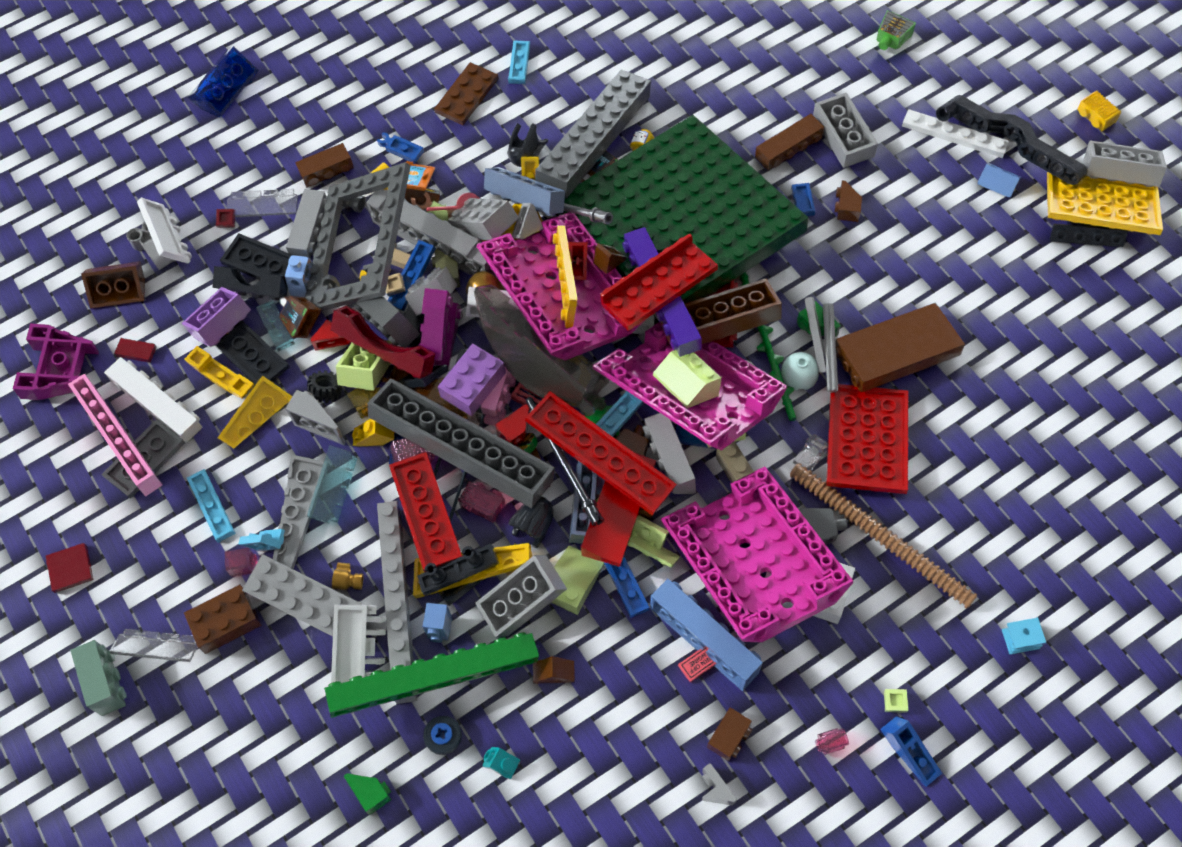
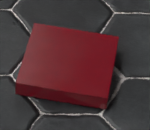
M85 543L45 556L51 589L54 593L94 580Z

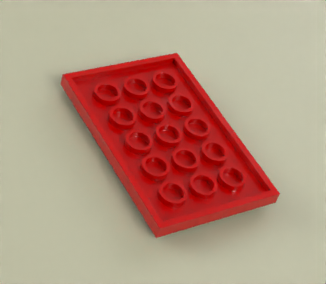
M838 384V391L830 392L826 486L907 494V390L872 388L861 393L854 385Z

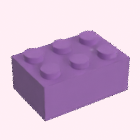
M221 287L181 324L194 339L212 347L219 343L220 338L226 333L232 331L239 321L246 318L251 309L239 294Z
M472 343L438 385L440 397L472 416L506 374L504 362Z

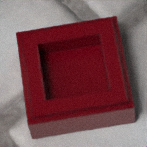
M216 209V227H235L236 211L234 209Z

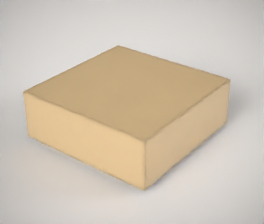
M397 273L389 276L386 294L391 296L404 292L405 286L402 274Z

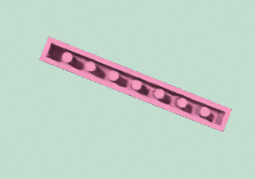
M83 374L69 383V387L140 491L147 496L161 487V482L88 377Z

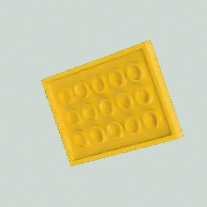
M1047 172L1048 218L1109 227L1111 229L1116 228L1131 232L1161 235L1163 225L1157 186L1147 187L1138 183L1128 184L1125 181H1109L1105 178L1094 179L1089 176H1085L1075 185H1070Z

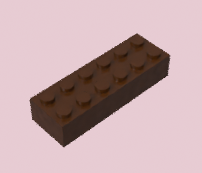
M767 278L684 304L701 336L702 344L782 318V303ZM666 336L670 343V336Z

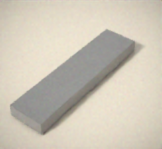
M813 297L805 298V305L818 371L825 373L826 357L815 301Z

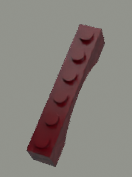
M348 306L334 310L331 331L337 333L338 336L348 339L354 345H358L369 353L379 356L382 360L390 362L397 366L398 369L412 374L415 378L421 379L432 373L436 353L421 345L404 348L390 344L380 338L369 327L361 313Z

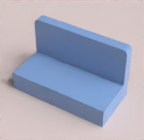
M987 163L978 180V185L1006 197H1011L1021 176Z

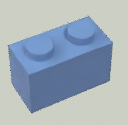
M426 603L422 627L428 639L437 643H441L443 640L449 641L452 615L448 606Z

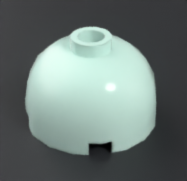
M797 352L788 356L781 369L784 383L787 386L793 387L794 390H808L813 387L819 377L816 359L805 352Z

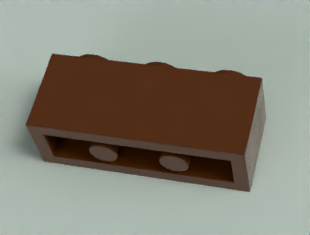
M344 143L295 162L306 188L354 168Z

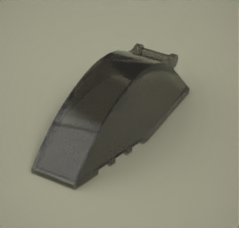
M492 284L479 286L474 289L478 314L486 337L498 358L504 362V366L516 380L542 398L551 391L567 404L578 407L585 416H591L596 410L601 411L606 407L605 400L598 393L610 380L592 368L594 364L582 354L568 360L552 356L520 309L515 308L509 303L511 298Z

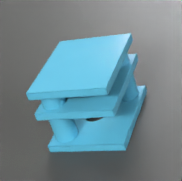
M1038 617L1007 623L1008 628L1002 629L1010 655L1037 650L1043 646L1042 644L1046 643Z

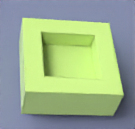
M884 690L885 712H908L907 690Z

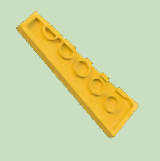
M557 226V233L553 234V244H556L555 256H557L563 304L561 321L565 322V328H571L574 324L578 299L565 226Z
M525 543L496 547L494 549L499 564L434 593L516 570L531 558V545ZM415 558L413 596L415 598L425 596L422 594L417 577L424 573L419 558Z

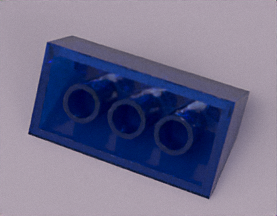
M233 46L225 51L190 93L188 98L201 110L220 118L259 70Z

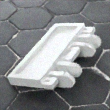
M141 197L137 203L159 256L189 263L192 255L189 251L187 252V244L180 242L181 238L178 234L180 233V227L176 226V218L169 216V210L164 207V204Z
M334 604L331 683L336 681L344 683L350 681L349 679L355 676H362V678L370 676L372 672L377 670H365V664L381 665L385 663V658L365 657L375 656V638H366V635H386V630L382 628L366 629V622H386L385 616H367V614H376L377 605Z

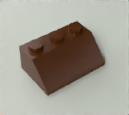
M141 261L90 268L81 273L90 309L145 300V277Z

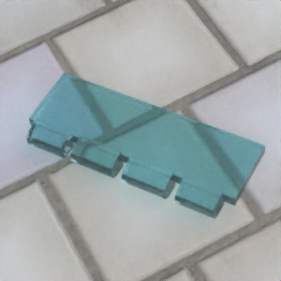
M329 445L306 517L328 524L330 521L338 522L342 509L335 505L343 506L347 491L340 488H349L353 474L348 471H354L358 459L351 455L352 452Z

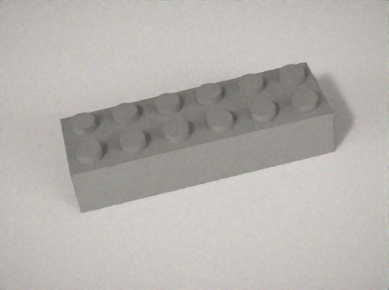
M263 554L242 590L333 636L334 604L363 605Z

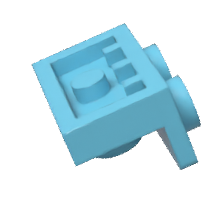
M285 530L260 531L259 535L250 533L249 536L240 537L239 545L256 551L280 549L284 542Z

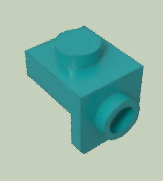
M491 747L484 756L482 766L493 770L507 779H511L520 759L501 748Z

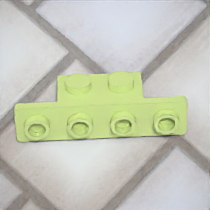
M638 515L628 546L636 548L644 555L650 556L658 560L662 565L671 568L679 560L677 554L663 547L669 533L668 530Z

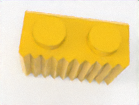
M1098 91L1081 100L1077 108L1081 116L1086 117L1093 127L1098 128L1102 132L1116 123L1121 114V110L1111 104Z

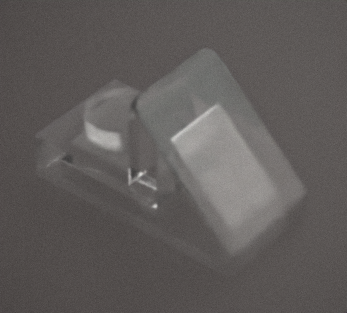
M817 434L812 435L806 440L805 446L795 457L793 463L795 465L801 463L802 467L807 468V471H812L827 452L828 442Z

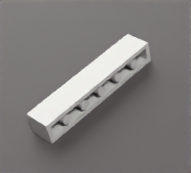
M120 357L104 372L111 382L182 438L185 443L203 428L198 422L200 418L194 412H187V407L182 402L178 401L176 403L174 401L175 398L168 391L163 392L161 390L162 387L156 381H149V376L142 370L138 372L136 370L137 367L130 360L126 362Z

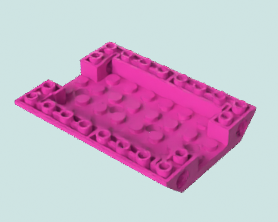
M569 212L541 222L543 229L540 232L522 240H514L511 234L508 233L477 244L480 253L552 356L568 360L626 337L643 323L641 322L628 331L602 307L600 294L606 288L617 283L622 276L616 268L606 274L593 264L597 243L575 213ZM557 226H565L568 242H588L587 280H574L578 300L574 324L571 328H565V322L561 321L563 304L559 268H557V256H555L556 244H553V234L557 233ZM529 251H535L537 254L529 253ZM552 276L555 278V280L549 279L547 277ZM590 329V330H592L594 333H591V334H590V333H588V332H585L584 330Z
M660 322L645 331L644 343L633 351L626 353L618 348L592 365L594 370L697 438L721 451L771 414L787 389V385L716 342L711 341L702 344V350L694 353L721 377L719 396L686 408L653 376L654 371L668 354L673 351L661 328Z
M765 466L731 483V494L703 508L695 501L661 518L662 523L742 642H764L836 604L853 584L852 578ZM722 515L730 516L727 520L720 519ZM742 543L750 544L748 548L740 547ZM763 572H769L772 574L768 578L760 576ZM785 602L793 604L791 608H784L782 605Z

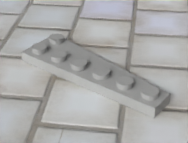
M291 455L287 476L288 483L287 488H285V500L281 510L282 517L278 529L285 530L284 542L280 549L274 550L273 560L291 569H294L329 468L328 462Z

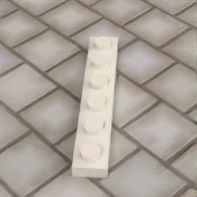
M909 109L902 124V127L1003 158L1009 142L1008 140L983 132L980 133L948 121L942 122L935 117Z

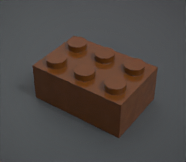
M241 584L184 612L195 642L204 654L262 626L248 593L242 591L243 587Z

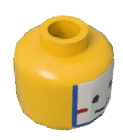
M647 129L636 131L631 140L630 148L633 151L654 139L653 134Z

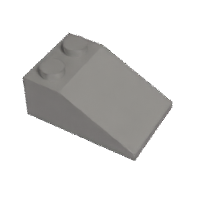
M296 390L285 408L293 424L345 445L346 442L339 427L314 398V395L307 391L301 392Z

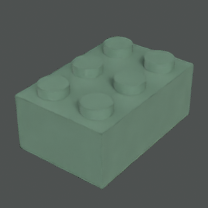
M96 640L71 649L70 652L86 707L101 716L125 707L124 699L126 698V693L119 684L121 676L117 668L114 667L115 656L113 652L106 649L103 644L101 645Z

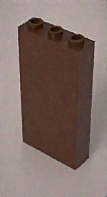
M935 302L837 338L835 348L836 358L840 359L843 369L849 373L853 385L862 393L960 356L965 343Z

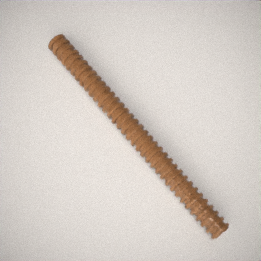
M801 463L796 464L790 472L791 478L794 477L796 482H800V485H805V489L809 488V492H814V495L816 497L819 496L820 500H825V504L829 503V507H834V510L839 511L840 515H845L844 518H849V522H854V525L856 527L859 526L860 530H865V534L869 533L870 537H874L876 542L879 541L881 546L885 545V549H890L891 553H896V557L900 556V560H905L907 565H912V569L916 568V572H921L922 576H926L928 581L932 580V584H937V587L939 589L942 588L944 593L948 592V596L952 595L955 601H960V605L964 604V608H969L977 598V594H973L971 589H966V585L962 586L960 581H955V577L951 578L950 574H946L944 569H939V565L935 566L933 561H928V557L924 558V554H919V551L917 549L914 550L913 546H908V542L904 543L902 538H897V534H892L893 531H888L886 526H882V523H877V519L873 520L872 516H868L866 511L862 512V508H857V505L852 504L851 500H846L847 497H842V493H837L836 489L826 486L825 481L822 482V479L817 478L816 474H812L811 470L807 471V468L802 467Z

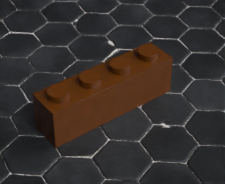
M809 114L756 146L755 158L767 171L773 167L776 168L786 159H791L799 151H804L812 143L820 141L823 137L824 126L812 114Z

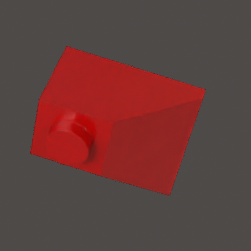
M527 403L495 424L497 436L516 447L524 442L529 424L525 421V418L530 413V409Z

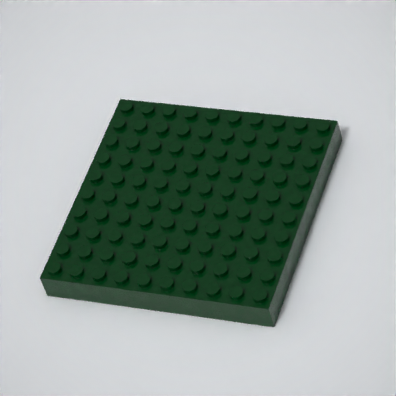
M691 115L578 184L568 198H564L565 204L589 210L596 207L604 212L612 213L613 221L610 224L595 223L589 217L579 214L575 215L597 244L612 246L627 257L623 263L616 267L622 278L633 272L636 268L631 266L629 253H625L622 242H625V233L645 227L658 254L676 243L680 238L691 234L693 236V243L718 264V270L680 295L684 304L710 296L807 232L808 217L694 115ZM563 211V213H556V216H560L569 212Z

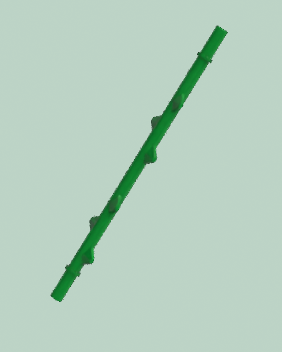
M746 272L739 277L740 281H742L741 286L750 284L749 276ZM765 325L758 326L762 343L756 347L757 351L766 352L772 369L769 375L785 384L778 366L784 360V357L774 354L768 337L773 332V328ZM787 386L786 391L781 397L782 404L785 406L789 421H795L797 417L792 406V399L789 397L794 392V388Z

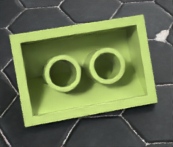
M676 350L671 351L653 373V376L686 408L719 396L721 377L694 352L679 357Z

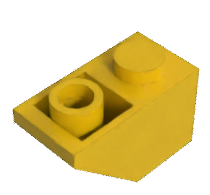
M369 419L354 428L352 433L353 446H383L394 440V431Z

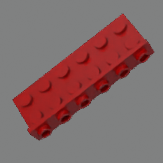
M688 234L670 247L665 248L657 256L650 258L642 266L635 268L627 276L619 279L611 287L606 288L600 294L601 305L623 327L630 331L717 271L718 264L693 243V236Z

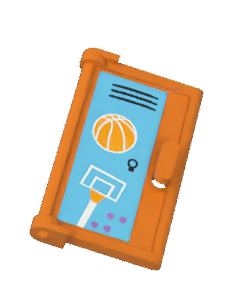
M406 161L411 166L406 188L425 191L435 167L413 164L411 161Z

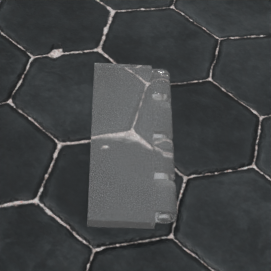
M278 189L264 190V196H262L261 190L247 191V197H245L244 191L231 192V198L227 200V209H234L236 211L235 217L296 214L297 194H295L294 189H281V195H279Z
M125 629L123 634H119L110 649V654L191 662L198 646L191 635H182L180 638V634L162 633L161 635L160 632L143 631L141 633L140 630Z

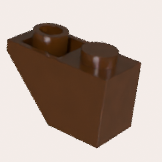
M842 180L841 186L837 187L836 198H839V201L835 202L834 212L837 213V220L858 222L861 213L862 197L846 181Z

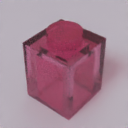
M249 548L225 552L226 571L231 577L251 574L257 564V556Z

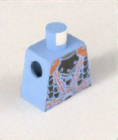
M292 255L288 261L285 274L289 293L291 296L305 297L313 263L308 257Z

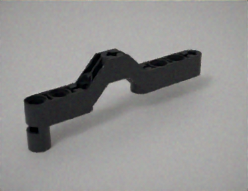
M962 95L955 96L936 110V117L942 122H946L953 117L980 133H997L1006 136L1016 142L1020 156L1070 185L1079 183L1088 173L1084 164L1038 139L1031 124L1016 115L990 112Z

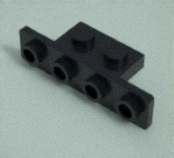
M1067 221V224H1053L1049 239L1051 242L1124 247L1128 231Z

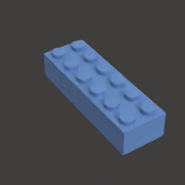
M667 579L651 595L650 609L697 651L707 647L706 654L716 663L714 666L743 692L759 674L763 663L761 657L755 651H749L739 637L732 636L726 625L713 619L714 616L709 610L702 609L697 605V600L691 595L687 596L677 582H671Z

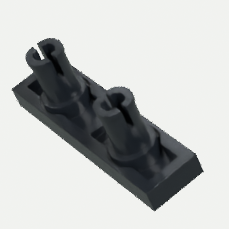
M490 543L477 550L467 546L462 550L463 556L437 567L434 563H428L425 566L426 572L417 576L422 594L427 596L499 564L494 546Z

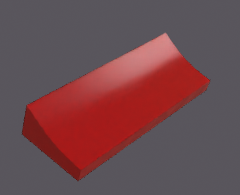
M637 454L655 468L656 460ZM605 481L596 506L604 518V522L600 525L596 523V526H593L590 521L581 546V556L621 567L641 507Z

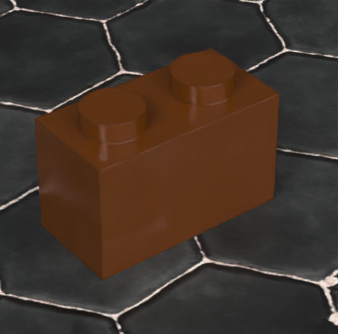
M730 707L709 740L707 748L728 762L731 757L736 758L742 748L739 746L743 738L747 740L753 730L750 728L752 721Z

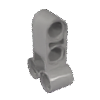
M145 221L142 224V229L132 228L127 232L126 237L132 247L137 251L145 250L159 270L175 261L159 256Z

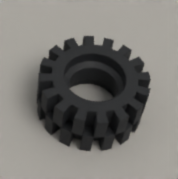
M324 370V373L318 371V374L312 373L307 380V392L313 394L318 403H322V401L329 403V400L335 402V399L338 400L339 396L341 397L342 386L338 385L337 373L334 375L332 371L330 373H327V370Z

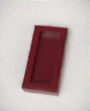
M120 338L114 354L116 357L151 363L157 346L153 343Z

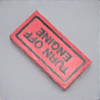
M707 647L703 650H698L678 664V667L690 683L716 664L706 654Z

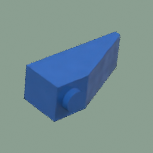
M896 716L880 729L891 747L924 786L927 787L942 774L908 720Z

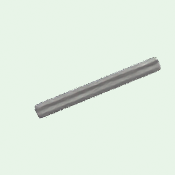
M825 303L823 305L827 389L828 392H837L834 307L832 303Z

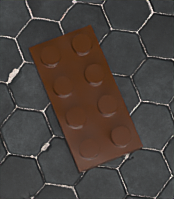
M470 62L434 108L435 113L460 125H464L499 79L498 74Z

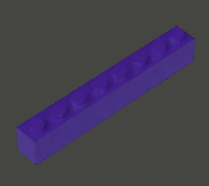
M645 227L624 234L625 242H622L625 253H629L631 266L640 267L648 262L650 258L658 255ZM680 296L656 312L659 322L662 321L664 324L663 330L665 335L671 338L670 344L673 351L676 350L679 357L702 350L701 336Z

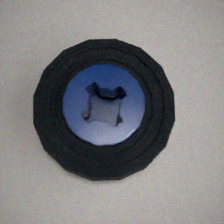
M438 716L427 723L423 738L425 745L431 752L438 755H446L457 749L461 742L462 732L459 724L453 718Z

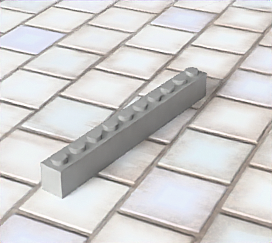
M397 501L377 503L390 670L394 666H408L414 662L401 509ZM417 695L396 700L395 702L396 704L417 701Z

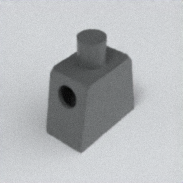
M799 509L825 545L837 540L838 531L847 530L846 518L835 519L832 509Z

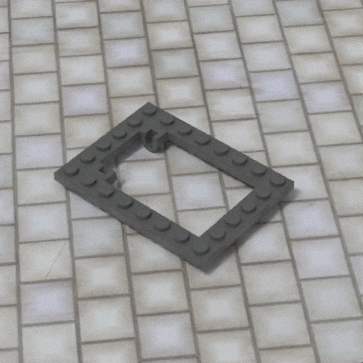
M401 163L329 187L321 227L317 237L313 265L310 270L311 276L307 283V292L305 294V298L319 307L321 311L385 296L411 167L408 163ZM388 188L373 263L363 266V270L367 272V275L361 276L359 282L340 286L336 277L327 274L343 201Z

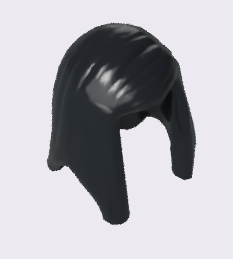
M517 123L512 132L507 154L511 163L517 167H521V157H537L548 142V139H543L542 141L538 139L537 126L534 123L531 124L524 140L518 137L521 128L520 124Z
M542 496L533 508L523 504L509 520L508 524L514 526L512 535L516 537L520 530L527 532L530 537L535 539L532 547L538 548L552 522L554 515L553 506L548 499Z

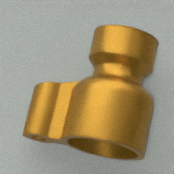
M338 562L332 577V589L347 590L349 587H353V589L362 590L364 575L359 573L352 575L350 563Z

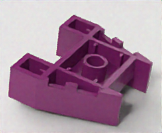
M425 288L422 304V314H425L424 323L421 324L420 331H422V337L419 346L421 345L436 353L433 365L445 364L449 368L459 319L461 320L463 317V309H461L458 303L453 302V297H451L447 290Z
M30 323L26 340L33 350L41 351L36 373L17 372L12 389L20 399L43 400L74 393L68 384L80 377L85 353L99 354V351L91 340L76 337L67 331L58 330L51 325Z

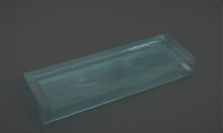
M273 300L256 307L278 352L295 344L281 321L280 313Z

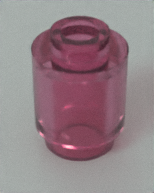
M835 728L817 734L818 739L815 740L818 751L823 752L824 755L845 749V746L849 745L847 734L843 728Z

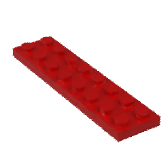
M551 391L525 418L528 424L652 516L677 485Z

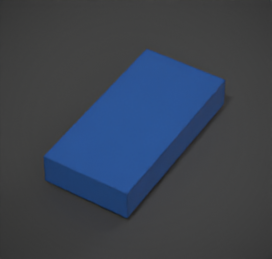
M809 183L791 185L795 206L806 216L815 215L816 211Z

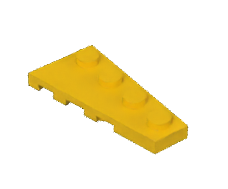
M262 376L220 433L218 439L234 449L285 406L293 396Z

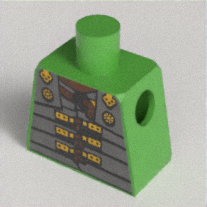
M887 10L877 34L876 40L880 42L878 44L881 50H887L888 47L895 50L899 49L913 35L916 23Z

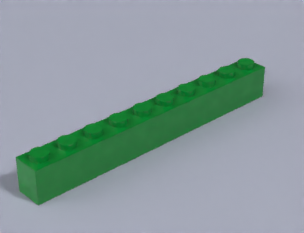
M522 632L516 634L511 639L499 638L492 644H477L473 649L466 650L461 648L455 650L454 654H438L431 660L419 659L414 661L412 665H397L392 667V670L385 672L377 670L372 672L370 676L363 678L362 676H355L350 678V681L344 683L340 681L328 684V687L324 688L330 716L333 718L537 663L539 654L533 634Z

